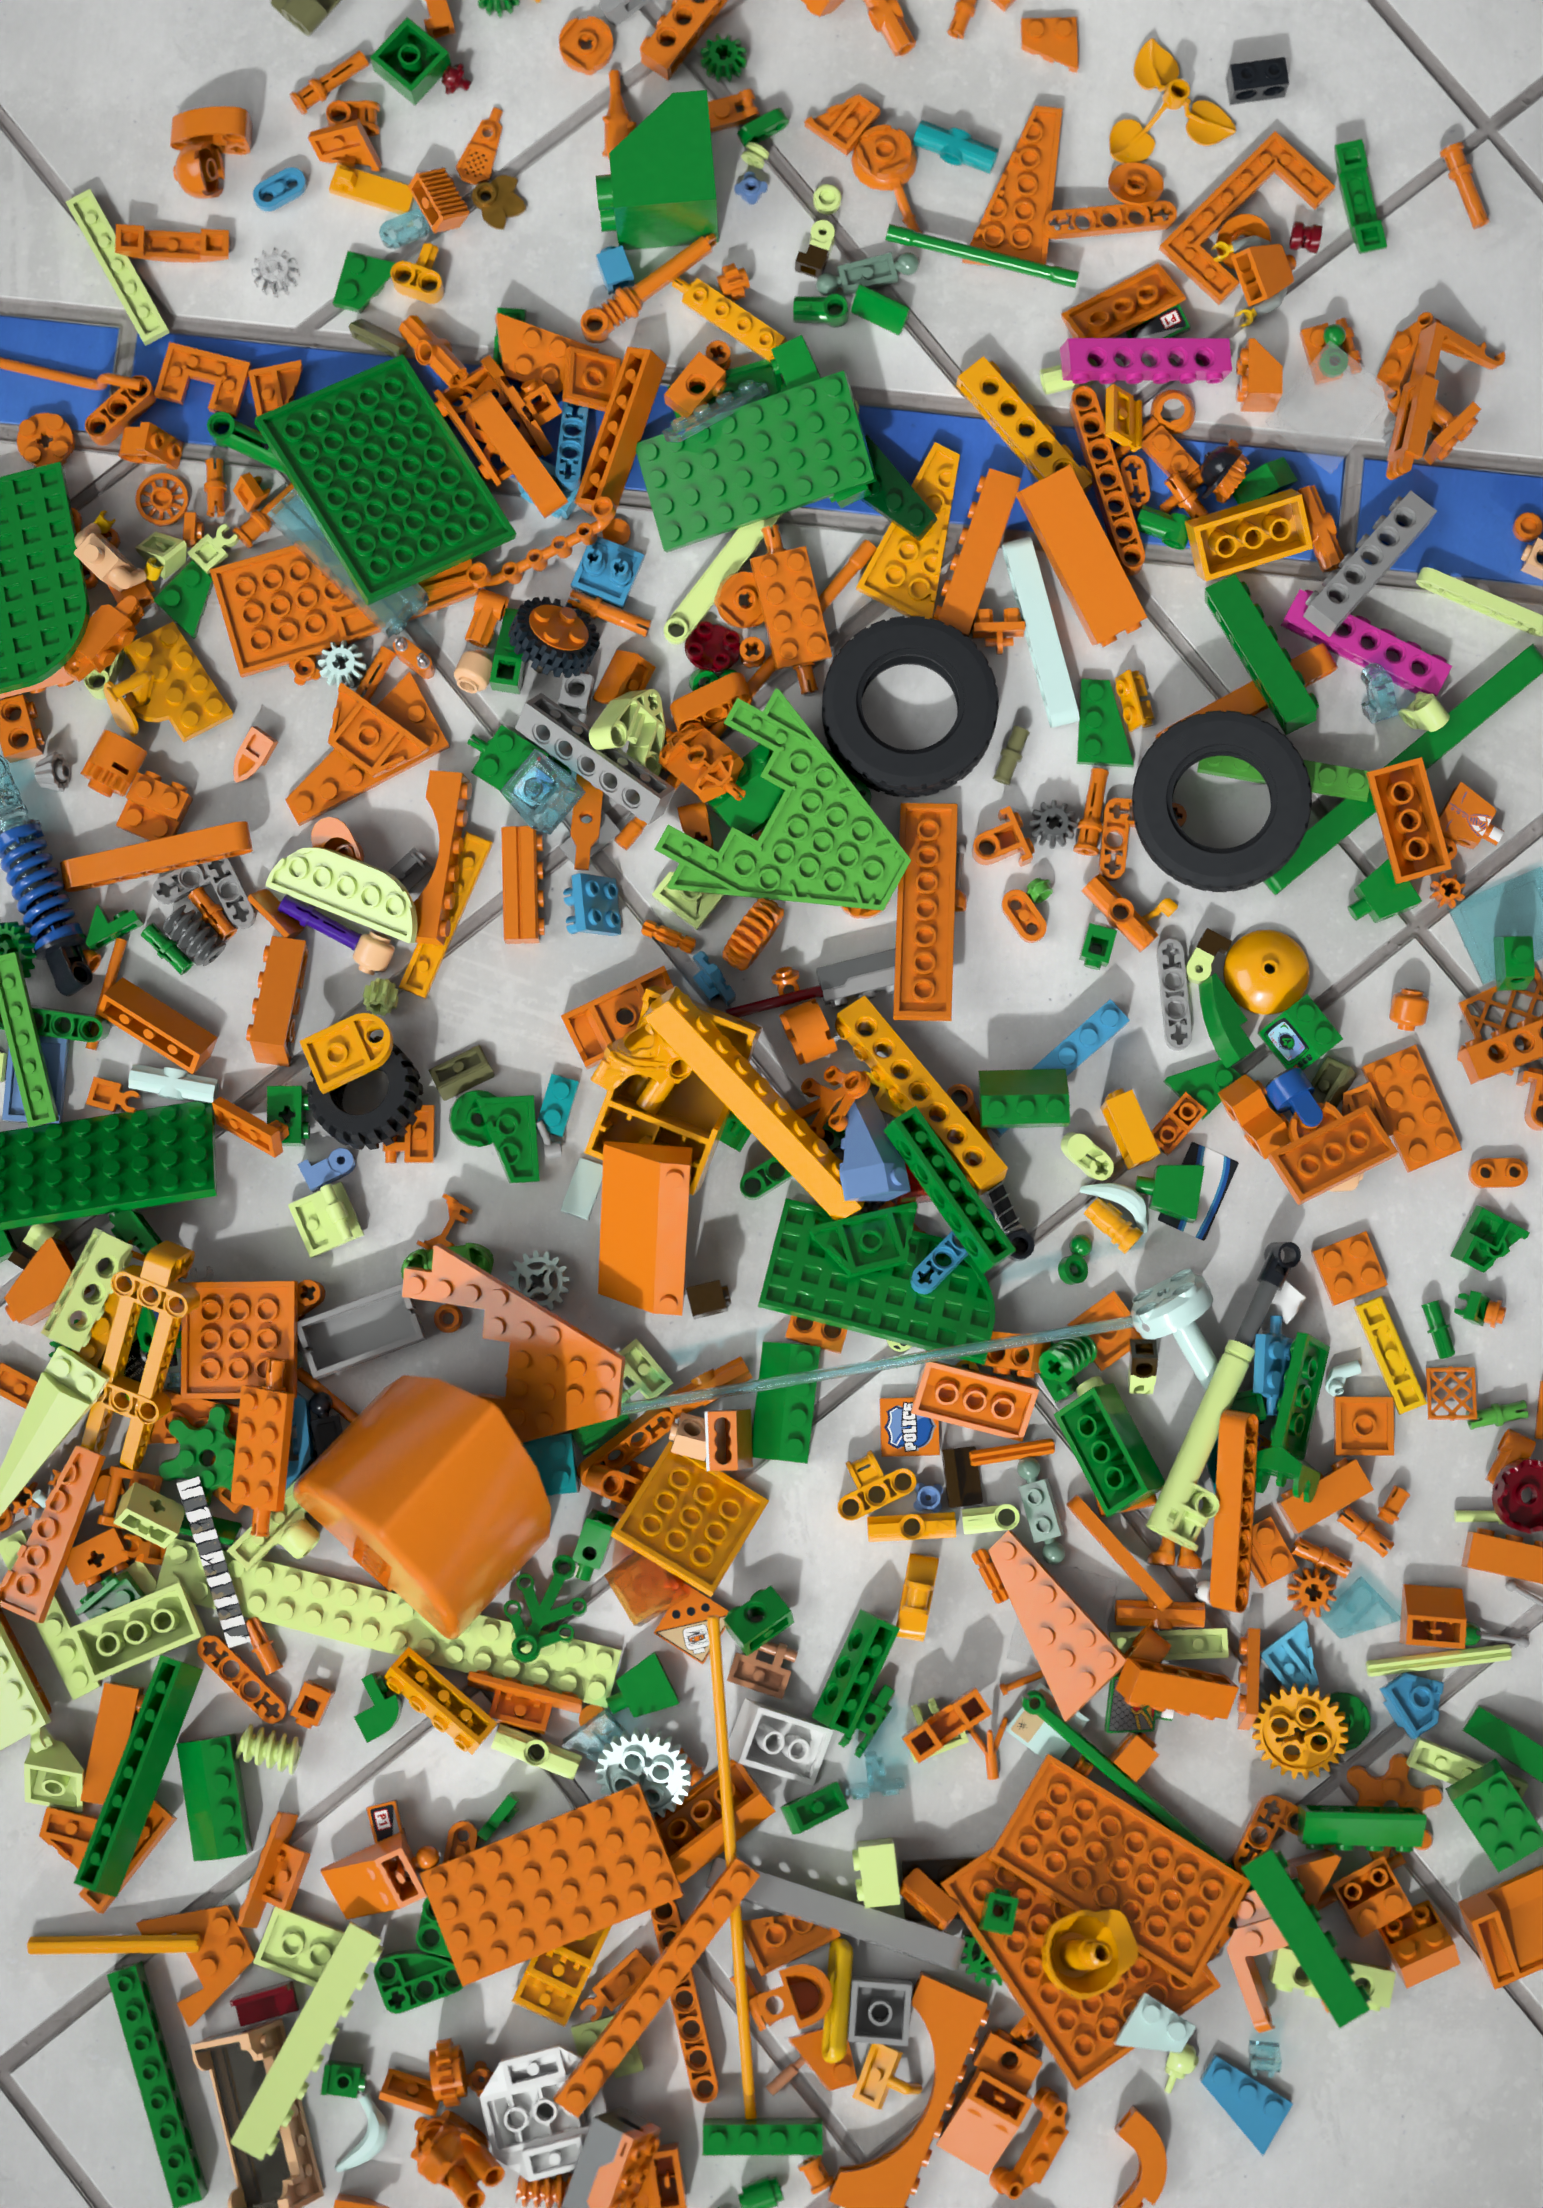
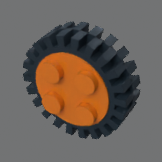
M539 597L533 598L532 602L529 599L526 600L524 605L521 604L509 628L508 637H511L510 645L515 646L514 652L517 655L524 653L521 660L525 663L531 660L533 662L531 668L537 673L548 675L549 671L552 670L553 677L560 678L561 673H563L565 678H571L572 674L576 677L588 669L600 645V641H598L600 635L595 633L597 630L595 624L589 625L591 619L588 616L580 617L583 611L579 608L574 611L571 609L572 604L568 602L565 607L561 606L560 599L555 598L553 603H551L549 597H543L542 601Z

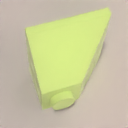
M54 1740L52 1746L38 1753H35L31 1746L24 1762L25 1802L83 1812L84 1801H80L84 1785V1769L66 1744L62 1741Z

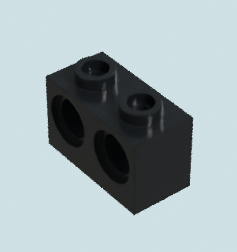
M1285 57L1231 64L1226 76L1230 105L1285 97L1289 86Z

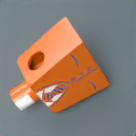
M1462 782L1454 788L1438 817L1443 837L1449 838L1455 844L1469 849H1474L1482 838L1496 846L1504 830L1490 823L1497 810Z

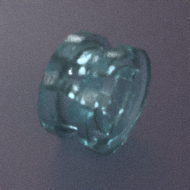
M181 1372L167 1373V1377L171 1380L167 1384V1388H181Z

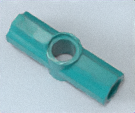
M921 120L913 139V145L939 154L940 158L946 163L955 166L965 164L988 174L993 170L999 153V149L972 139V136L962 129L950 128L948 130Z

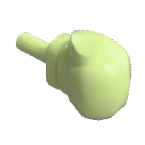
M1186 2043L1181 2053H1169L1164 2069L1170 2075L1164 2089L1165 2092L1171 2093L1176 2079H1184L1186 2074L1192 2073L1197 2067L1199 2057L1196 2055L1195 2048L1192 2045Z

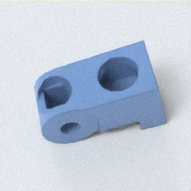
M338 1148L332 1151L328 1158L314 1165L308 1159L297 1165L308 1187L312 1192H315L321 1187L350 1174L355 1168L356 1161L349 1150Z

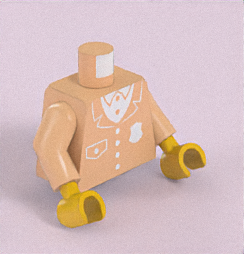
M106 510L101 511L93 523L76 535L75 545L77 549L74 551L75 556L101 581L119 592L146 581V578L156 581L163 570V566H155L157 562L155 558L148 559L144 570L141 568L137 569L101 534L107 533L116 521V519L108 521L104 518L107 513Z

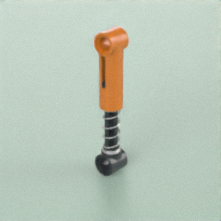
M964 1084L951 1086L946 1094L950 1098L954 1093L965 1095L967 1103L958 1108L963 1114H967L971 1124L995 1151L987 1129H980V1112L974 1100L972 1090ZM968 1159L971 1166L979 1165L977 1161ZM1004 1180L989 1189L986 1196L990 1197L992 1202L991 1208L995 1209L998 1216L996 1220L1000 1221L1002 1230L1012 1243L1017 1238L1026 1242V1252L1022 1254L1014 1252L1008 1258L1013 1261H1024L1034 1251V1239L1027 1232L1026 1228L1022 1226L1023 1224L1018 1222L1020 1217L1015 1215L1013 1210L1015 1205L1011 1204L1008 1198L1010 1193L1006 1192L1003 1185Z

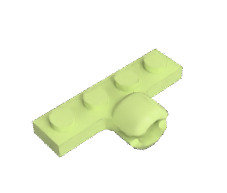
M295 1482L285 1491L284 1511H271L270 1535L268 1537L250 1535L251 1525L227 1550L248 1572L276 1545L283 1546L294 1558L301 1559L319 1542V1532L305 1518L307 1511L294 1499L293 1488Z

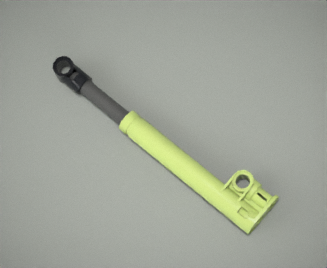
M1273 1242L1266 1247L1264 1252L1265 1263L1257 1279L1260 1282L1235 1339L1228 1340L1224 1349L1225 1353L1222 1354L1146 1524V1527L1190 1550L1197 1551L1198 1545L1195 1542L1201 1529L1206 1527L1209 1518L1214 1517L1219 1510L1217 1496L1200 1487L1197 1483L1218 1438L1221 1415L1226 1409L1230 1410L1249 1368V1362L1254 1357L1255 1350L1252 1349V1346L1255 1342L1256 1334L1259 1333L1277 1290H1282L1291 1268L1300 1262L1301 1251L1292 1242ZM1282 1249H1283L1284 1255H1285L1283 1261H1282L1281 1255H1280ZM1202 1498L1203 1507L1201 1510H1199L1198 1504Z

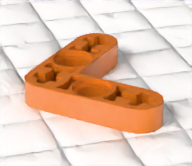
M1113 798L1108 801L1103 811L1099 873L1107 881H1116L1123 875L1126 868L1129 827L1135 828L1133 811L1131 821L1128 820L1129 814H1121L1116 819L1114 818V813L1109 812V810H1113L1115 805H1119L1121 811L1128 812L1130 806H1132V799ZM1172 803L1176 815L1181 816V819H1177V823L1181 828L1186 822V810L1180 804ZM1111 832L1120 834L1122 844L1118 847L1110 846L1106 840L1107 835ZM1105 851L1109 853H1122V856L1116 855L1115 866L1120 867V870H1116L1114 874H1109V869L1104 867V865L1109 864L1111 854L1105 855Z
M1273 1794L1261 1797L1232 1857V1865L1238 1873L1246 1876L1241 1869L1242 1864L1239 1862L1241 1856L1246 1857L1250 1849L1244 1847L1246 1842L1254 1848L1261 1849L1260 1853L1269 1849L1279 1827L1298 1836V1830L1293 1829L1290 1825L1291 1817L1298 1813V1806ZM1273 1800H1276L1275 1806L1279 1808L1277 1814H1270L1268 1821L1274 1822L1270 1828L1264 1822L1257 1821V1818L1260 1815L1265 1819L1268 1810L1264 1808L1266 1802L1271 1804ZM1259 1826L1265 1828L1267 1832L1265 1841L1254 1843L1251 1839V1831ZM1324 1845V1849H1331L1335 1845ZM1253 1851L1250 1856V1859L1254 1858L1259 1854Z

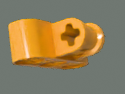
M870 1450L866 1456L852 1463L850 1461L845 1462L857 1490L843 1496L838 1502L837 1510L839 1515L845 1520H856L912 1492L916 1486V1477L912 1471L904 1468L884 1476L874 1454ZM868 1464L870 1465V1467H868V1468H866V1469H864V1470H862V1471H860V1472L857 1471L858 1469H860V1468H862V1467H864V1466H866V1465H868ZM900 1473L907 1474L911 1479V1485L906 1490H900L895 1486V1477ZM873 1486H880L885 1492V1497L880 1503H874L869 1499L868 1492ZM847 1499H854L859 1505L858 1512L853 1516H847L842 1510V1504Z
M910 1552L896 1626L900 1628L897 1637L920 1642L924 1641L939 1558Z

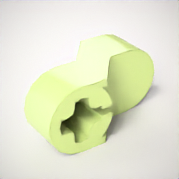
M1069 1132L1064 1135L1060 1144L1062 1152L1072 1163L1082 1169L1087 1176L1103 1181L1112 1175L1114 1170L1113 1161L1105 1151L1096 1146L1086 1135L1077 1132Z

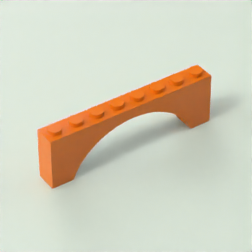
M923 1971L920 1972L912 1991L911 2004L924 2021L933 2045L934 2080L928 2103L915 2127L893 2149L865 2163L839 2166L834 2183L828 2193V2201L843 2208H909L905 2204L909 2194L914 2196L921 2180V2178L917 2177L921 2166H927L932 2154V2150L929 2149L930 2143L933 2138L938 2139L944 2125V2122L940 2120L944 2110L949 2111L956 2095L952 2092L956 2081L961 2083L967 2070V2065H964L968 2053L972 2055L977 2046L979 2038L975 2035L979 2025L984 2027L989 2017L990 2009L987 2008L988 2002L986 1999Z

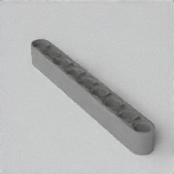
M714 1858L705 1887L710 1889L725 1870L726 1860ZM757 1871L760 1877L742 1899L743 1901L830 1930V1927L835 1928L839 1933L955 1971L958 1970L966 1943L965 1940L878 1910L865 1908V1906Z

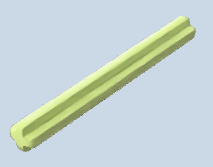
M1508 1644L1368 1660L1366 1662V1672L1368 1676L1373 1677L1506 1661L1511 1659L1512 1653Z

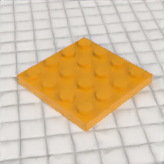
M669 1441L615 1526L611 1536L712 1597L769 1500L721 1471H707L705 1461L672 1453L673 1442Z

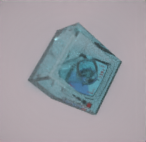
M537 749L533 750L500 791L532 829L550 835L586 793L567 771Z

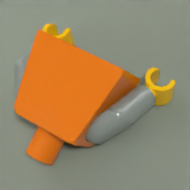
M1253 235L1234 240L1230 245L1218 242L1211 248V250L1216 248L1223 250V256H1217L1213 259L1216 262L1223 261L1229 253L1234 252L1231 259L1248 307L1252 305L1254 307L1251 310H1239L1234 314V317L1242 313L1246 315V322L1240 324L1239 327L1249 326L1253 322V317L1257 315L1261 317L1281 305L1287 293V286L1294 282L1292 271L1296 267L1295 258L1290 254L1286 255L1281 244L1271 245L1268 240Z

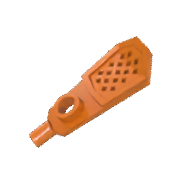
M493 107L489 119L480 122L470 143H468L456 165V170L462 181L473 185L490 181L502 133V127L499 124L503 113L501 109ZM491 130L493 132V134L490 137H485L483 135L484 131Z

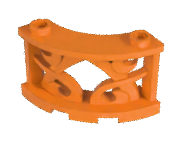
M488 355L480 361L482 366L471 372L466 381L457 388L448 387L442 392L439 389L434 391L438 399L434 404L443 417L449 416L481 464L477 468L487 482L491 479L496 486H499L503 480L513 475L507 465L498 471L492 465L491 456L498 454V452L483 431L476 428V421L466 408L468 404L488 390L491 393H499V397L496 400L501 407L510 405L511 409L506 414L512 422L516 421L520 424L518 431L529 446L535 445L532 450L536 456L540 457L543 455L545 457L554 450L536 420L531 418L527 410H522L526 404L514 386L508 383L503 371L493 358ZM470 393V394L473 395V396H472V398L470 399V398L467 397L466 395ZM458 400L463 401L461 406L453 405ZM466 414L465 425L458 415ZM475 440L487 444L483 452Z

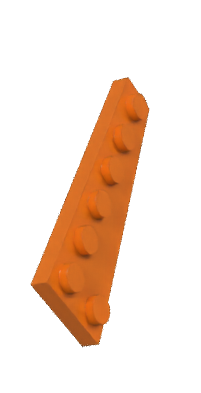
M76 1445L56 1482L55 1488L52 1489L45 1502L46 1507L41 1517L33 1523L31 1527L33 1531L25 1545H21L17 1553L18 1559L12 1570L7 1571L0 1584V1607L34 1622L44 1623L106 1456Z

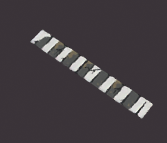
M196 1477L176 1483L228 1648L250 1642L251 1640L200 1479Z

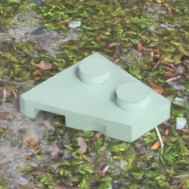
M1143 1993L1113 2043L1118 2046L1181 2053L1196 2026L1147 1993Z

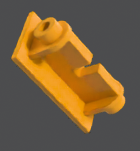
M1131 669L1116 677L1115 682L1116 692L1120 696L1123 707V718L1127 723L1129 732H1132L1140 726L1143 728L1153 726L1152 720L1155 717L1150 700L1140 701L1139 698L1148 695L1143 675H1140L1138 670L1131 672Z

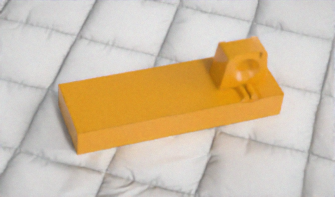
M338 163L329 186V191L332 194L409 217L415 201L406 184Z

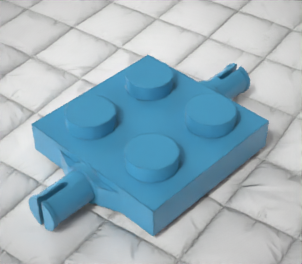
M1270 1316V1333L1256 1334L1253 1393L1262 1394L1267 1398L1266 1415L1278 1416V1398L1283 1395L1285 1387L1284 1374L1290 1365L1292 1357L1290 1349L1292 1342L1295 1340L1281 1334L1283 1316Z

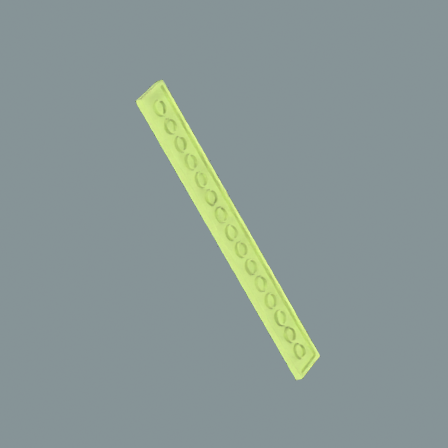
M175 1538L166 1548L155 1592L181 1582L193 1604L216 1610L195 1542ZM222 1550L243 1617H257L259 1621L401 1656L410 1647L430 1664L469 1673V1671L476 1673L477 1670H483L493 1674L495 1678L504 1680L506 1677L518 1679L523 1685L531 1687L535 1684L548 1687L551 1692L559 1694L571 1692L576 1694L585 1703L608 1708L606 1698L610 1697L622 1653L620 1649L574 1638L569 1643L558 1642L544 1647L534 1661L523 1663L518 1661L512 1653L511 1646L516 1635L509 1621L480 1614L458 1638L447 1639L397 1593L262 1559L248 1572L226 1550ZM541 1630L539 1636H542V1635H545V1634H548V1633H551V1632L545 1631V1630ZM560 1634V1636H561L562 1638H568V1637H569V1636H565V1635H561V1634ZM525 1643L521 1647L523 1653H529L532 1649L529 1643Z

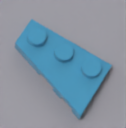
M1214 2054L1200 2081L1261 2155L1264 2156L1293 2103Z

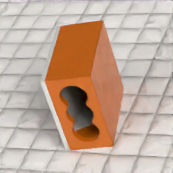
M726 1409L705 1412L707 1471H731L753 1467L751 1409Z

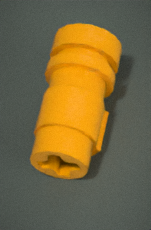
M1099 1197L1083 1213L1092 1221L1091 1223L1112 1239V1244L1115 1245L1117 1243L1119 1245L1118 1249L1124 1254L1144 1234L1138 1227L1133 1228V1223L1130 1220L1128 1222L1121 1217L1123 1213L1110 1202L1106 1204Z

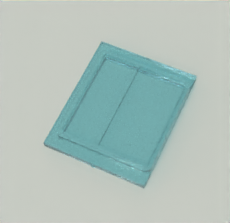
M1542 867L1457 902L1453 909H1450L1449 906L1447 907L1483 985L1496 979L1493 937L1532 936L1534 963L1543 959Z

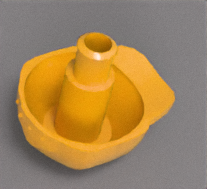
M1086 1909L1078 1911L1054 1922L1047 1928L1044 1935L1042 1947L1043 1970L1058 1989L1080 2000L1089 1999L1115 1986L1119 1982L1120 1976L1132 1967L1138 1958V1946L1126 1916L1118 1910L1111 1909L1094 1912Z

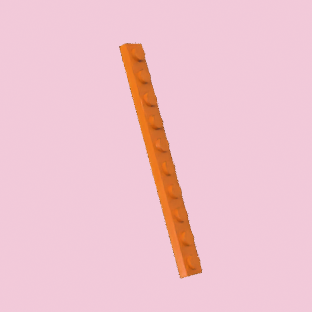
M736 1855L553 2097L554 2102L579 2118L760 1877L759 1872Z

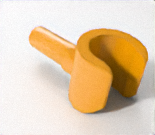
M1165 898L1154 910L1142 918L1148 922L1161 912L1170 917L1177 910L1178 905L1172 899Z

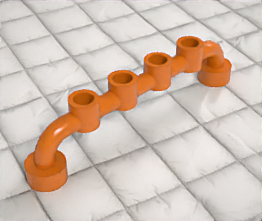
M599 497L591 506V511L597 521L591 524L581 523L577 527L576 532L566 537H555L551 545L542 550H530L526 558L517 563H505L501 571L491 575V572L483 563H474L467 569L466 577L476 588L496 586L505 581H508L510 584H518L523 578L522 572L533 568L535 571H543L548 565L547 559L558 555L560 558L569 557L573 551L572 546L581 541L585 545L594 544L597 540V533L604 530L616 515L615 505L610 498Z

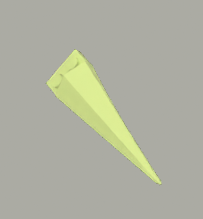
M63 1345L57 1348L45 1371L41 1373L0 1468V1517L60 1443L96 1403L110 1379L108 1375Z

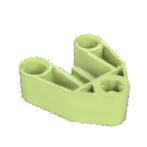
M655 689L627 692L611 700L589 731V741L592 747L596 750L622 748L627 741H630L627 754L659 776L661 772L659 754L664 747L666 730L660 694Z

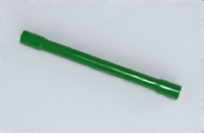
M889 224L885 241L905 246H915L1046 279L1052 283L1072 288L1076 287L1079 271L1059 266H1049L942 239L893 224Z

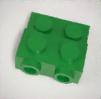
M131 1209L109 1214L110 1222L114 1226L111 1229L114 1236L128 1244L139 1247L145 1256L153 1247L163 1242L139 1210Z

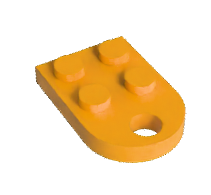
M370 1013L352 1015L299 1041L317 1085L323 1094L379 1068L388 1060L393 1049V1035L390 1028L381 1018ZM383 1030L384 1036L381 1041L377 1043L370 1042V1035L373 1031Z

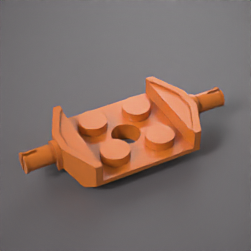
M688 723L679 732H673L665 725L664 740L667 743L659 754V764L665 771L668 770L692 790L703 803L726 792L737 801L742 800L739 795L743 798L745 797L746 792L735 784L744 765L738 754L700 723ZM704 753L699 761L692 762L695 755Z

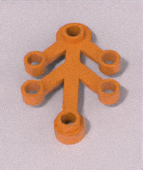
M836 1066L828 1067L824 1072V1079L833 1086L842 1085V1087L835 1091L820 1085L813 1078L805 1079L801 1084V1091L808 1097L817 1096L820 1098L794 1112L802 1119L819 1112L813 1123L809 1125V1128L820 1139L824 1138L825 1131L822 1127L827 1119L828 1125L835 1131L840 1132L844 1130L848 1124L846 1114L855 1099L865 1095L869 1089L870 1077L865 1072L851 1071L845 1074ZM842 1100L836 1112L829 1117L837 1102Z

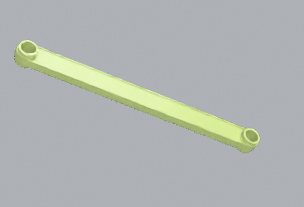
M854 399L859 414V405L857 401ZM784 513L738 528L666 622L664 636L669 643L679 645L686 641L714 605V598L721 582L730 574L740 571L764 540L761 529L767 526L772 528V525H775ZM674 625H679L684 629V633L680 637H673L669 634V629Z

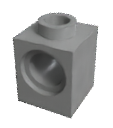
M585 671L576 677L573 674L571 678L564 677L558 701L559 706L566 711L588 715L595 683L593 675H589V672ZM579 684L585 690L580 695H572L569 692L571 687Z

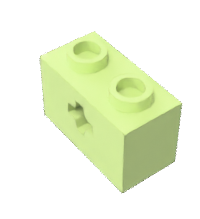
M134 1482L123 1494L113 1523L165 1549L179 1534L185 1509L183 1505L175 1502L173 1499L167 1498L147 1486Z

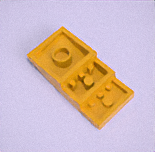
M612 1926L532 1958L511 2002L565 2028Z

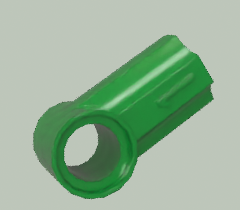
M831 294L828 297L794 296V323H825L831 327H841L848 321L847 301L839 294ZM838 306L843 309L838 315L829 313L832 307Z
M1143 505L1136 525L1138 531L1161 539L1165 545L1171 548L1184 550L1189 540L1185 521L1191 520V518L1179 513H1172L1170 515Z

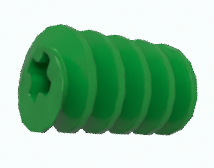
M1072 1331L1042 1353L1039 1357V1370L1043 1377L1048 1380L1066 1382L1096 1359L1098 1352L1096 1344L1087 1334L1080 1331Z

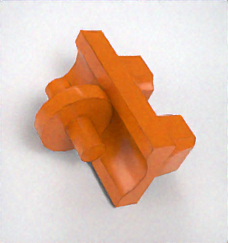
M1019 608L1004 609V622H993V609H978L976 622L972 629L973 638H985V647H996V655H1002L1003 646L1014 645L1013 638L1003 637L1024 636L1025 621H1021Z

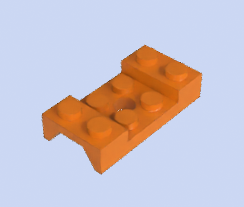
M664 966L561 1015L587 1070L600 1064L604 1058L606 1046L609 1043L623 1038L628 1032L636 1029L642 1011V999L647 988L656 985L670 990L674 987ZM624 1009L630 1010L633 1013L632 1022L626 1025L617 1021L618 1013Z

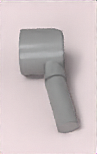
M543 1120L536 1122L543 1138L546 1157L550 1159L560 1158L562 1156L560 1141L551 1142Z

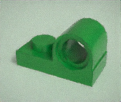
M836 1781L808 1795L794 1799L782 1805L780 1809L791 1834L795 1835L846 1811L849 1807Z

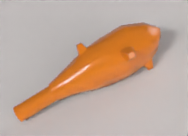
M611 70L609 72V106L607 115L603 116L605 149L602 152V156L608 157V159L609 153L637 125L636 122L631 121L630 114L621 96L620 72L618 70Z

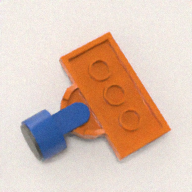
M1293 1067L1275 1076L1266 1085L1267 1096L1277 1112L1283 1113L1290 1110L1293 1115L1288 1125V1137L1291 1143L1271 1152L1268 1159L1298 1206L1397 1155L1398 1150L1368 1105L1342 1116L1338 1109L1327 1101L1325 1103H1316L1312 1097L1315 1088L1301 1068Z

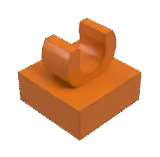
M250 472L241 475L233 489V492L247 513L257 510L261 501L265 500L271 492L270 488L265 490L260 488L259 485L263 480L262 476L253 477Z

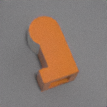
M421 0L423 8L428 11L430 18L424 20L426 32L430 37L437 39L456 33L446 0Z

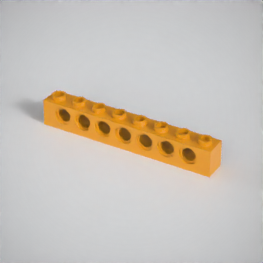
M864 995L837 1013L835 1029L840 1038L843 1040L847 1039L853 1047L855 1056L860 1061H865L870 1067L873 1078L878 1083L882 1082L895 1104H900L905 1111L917 1106L978 1196H981L1004 1180L1008 1170L1006 1164ZM866 1030L870 1032L871 1035L864 1036L861 1035L859 1031ZM883 1051L886 1052L889 1056L880 1057L879 1055H877V1052ZM903 1073L907 1078L899 1079L894 1074ZM912 1095H922L924 1100H916ZM930 1116H938L943 1121L934 1122L930 1119ZM955 1137L961 1143L953 1144L948 1138ZM973 1159L977 1161L979 1165L971 1166L966 1162V1160Z

